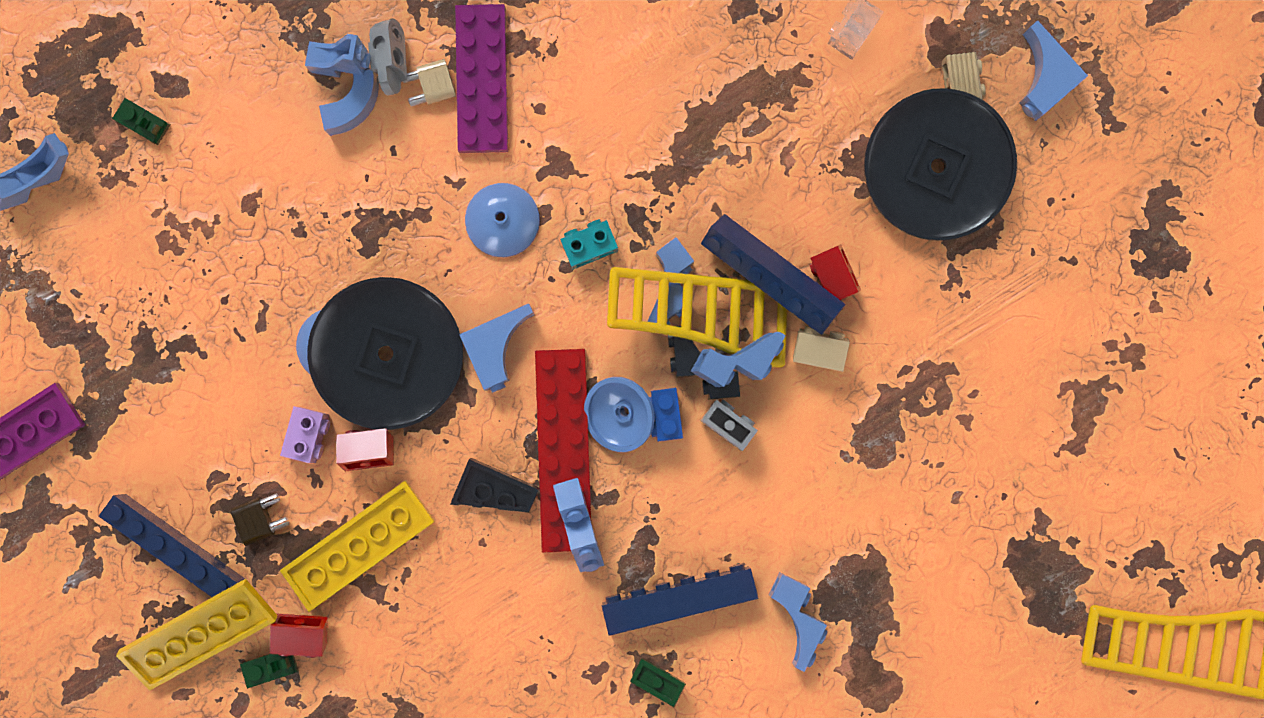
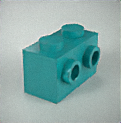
M601 219L588 223V228L581 231L572 229L564 233V237L560 240L572 270L618 252L617 243L607 220L601 222Z

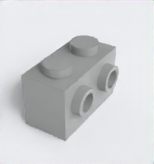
M722 399L721 402L715 400L700 421L738 450L743 451L758 431L753 427L755 423L745 415L739 417L733 412L735 408Z

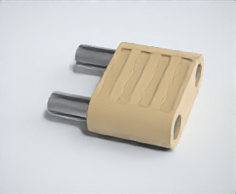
M445 59L416 67V71L407 73V80L403 81V83L419 79L424 94L408 99L411 107L425 102L429 105L456 97Z

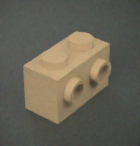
M805 326V329L799 328L793 353V362L843 372L850 341L841 332L830 331V334L823 333L821 335L810 326Z

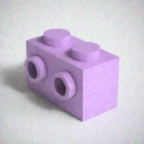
M293 406L280 456L306 463H316L323 453L324 445L321 444L323 435H326L330 428L329 414Z

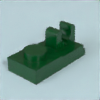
M124 98L112 117L116 122L156 145L160 143L171 125Z
M267 654L240 664L247 689L298 672L294 655L280 656L278 654Z
M641 658L630 680L631 683L672 707L676 706L686 686L684 681L644 658Z

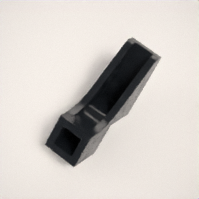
M668 335V346L674 349V357L670 358L671 373L676 372V378L697 376L691 372L700 355L696 345L692 340ZM734 371L733 379L728 385L725 384L724 387H715L709 382L702 380L703 395H708V400L740 397L738 371Z

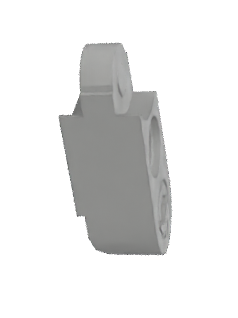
M392 18L379 22L370 28V42L368 43L371 71L378 74L381 89L387 96L399 93L401 82L407 80L405 36L400 23Z

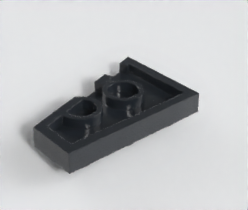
M470 458L450 505H469L477 508L489 507L498 508V510L529 513L540 488L474 458Z

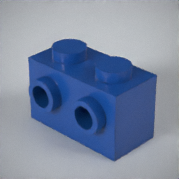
M677 388L651 391V397L649 398L652 402L655 416L654 427L651 433L652 437H657V442L682 439L683 433Z

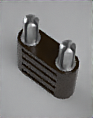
M277 493L264 499L258 497L231 508L232 518L241 541L245 546L275 534V530L289 525L288 521L274 527V525L284 522L288 518L284 517L272 522L267 511V506L280 501V498L274 499L279 497Z

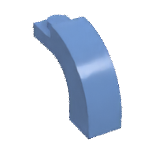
M370 65L368 68H365L364 76L353 74L352 88L343 99L319 106L324 130L330 136L354 129L373 110L378 97L379 82L377 74L371 71Z

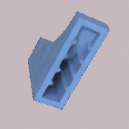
M1036 21L1023 34L1034 55L1035 75L1030 90L1019 102L1022 105L1023 112L1035 121L1088 76L1039 21Z
M526 304L459 334L485 391L491 390L494 393L506 387L504 383L509 381L505 364L507 346L516 329L524 321L535 315L530 304Z

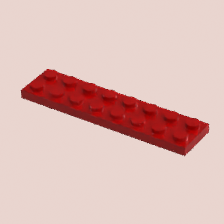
M585 349L535 350L542 553L571 552L553 485L578 478L592 523L588 418L584 411L587 397Z

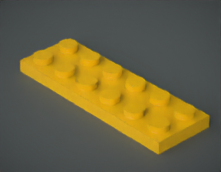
M406 480L282 568L280 572L307 611L310 612L429 527L435 520Z
M244 579L119 649L116 656L150 691L276 621L277 614L247 579Z

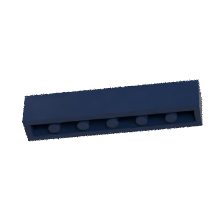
M726 214L709 228L701 242V245L821 335L846 305Z
M127 494L113 495L99 514L101 519L211 597L245 579Z
M744 563L730 566V571L720 573L719 569L705 572V577L695 579V576H687L681 578L680 583L670 585V582L659 583L655 585L656 589L646 591L645 588L630 591V596L621 597L620 594L608 596L601 605L608 635L611 636L759 599L752 570L749 566L744 567Z

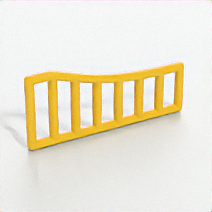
M612 267L609 274L607 326L612 329L636 330L685 338L733 355L741 350L739 348L741 289L755 291L753 342L763 336L765 292L749 280ZM620 278L634 279L632 320L617 319ZM644 280L659 281L657 323L642 321ZM669 283L683 284L681 327L667 325ZM693 285L707 286L705 334L691 330ZM717 287L731 288L729 343L715 338ZM778 303L777 332L786 335L787 309ZM786 336L782 342L784 343L783 349L771 362L772 367L782 368L785 365Z
M1092 605L1089 608L1081 662L1085 666L1264 700V646L1257 688L1243 686L1253 620L1264 622V611L1244 609L1206 615L1169 616ZM1099 616L1113 619L1107 659L1093 657ZM1242 620L1232 683L1218 681L1227 622ZM1124 621L1138 623L1132 664L1118 661ZM1149 624L1164 625L1157 669L1143 666ZM1215 624L1207 678L1193 676L1201 625ZM1175 626H1189L1182 674L1168 671Z

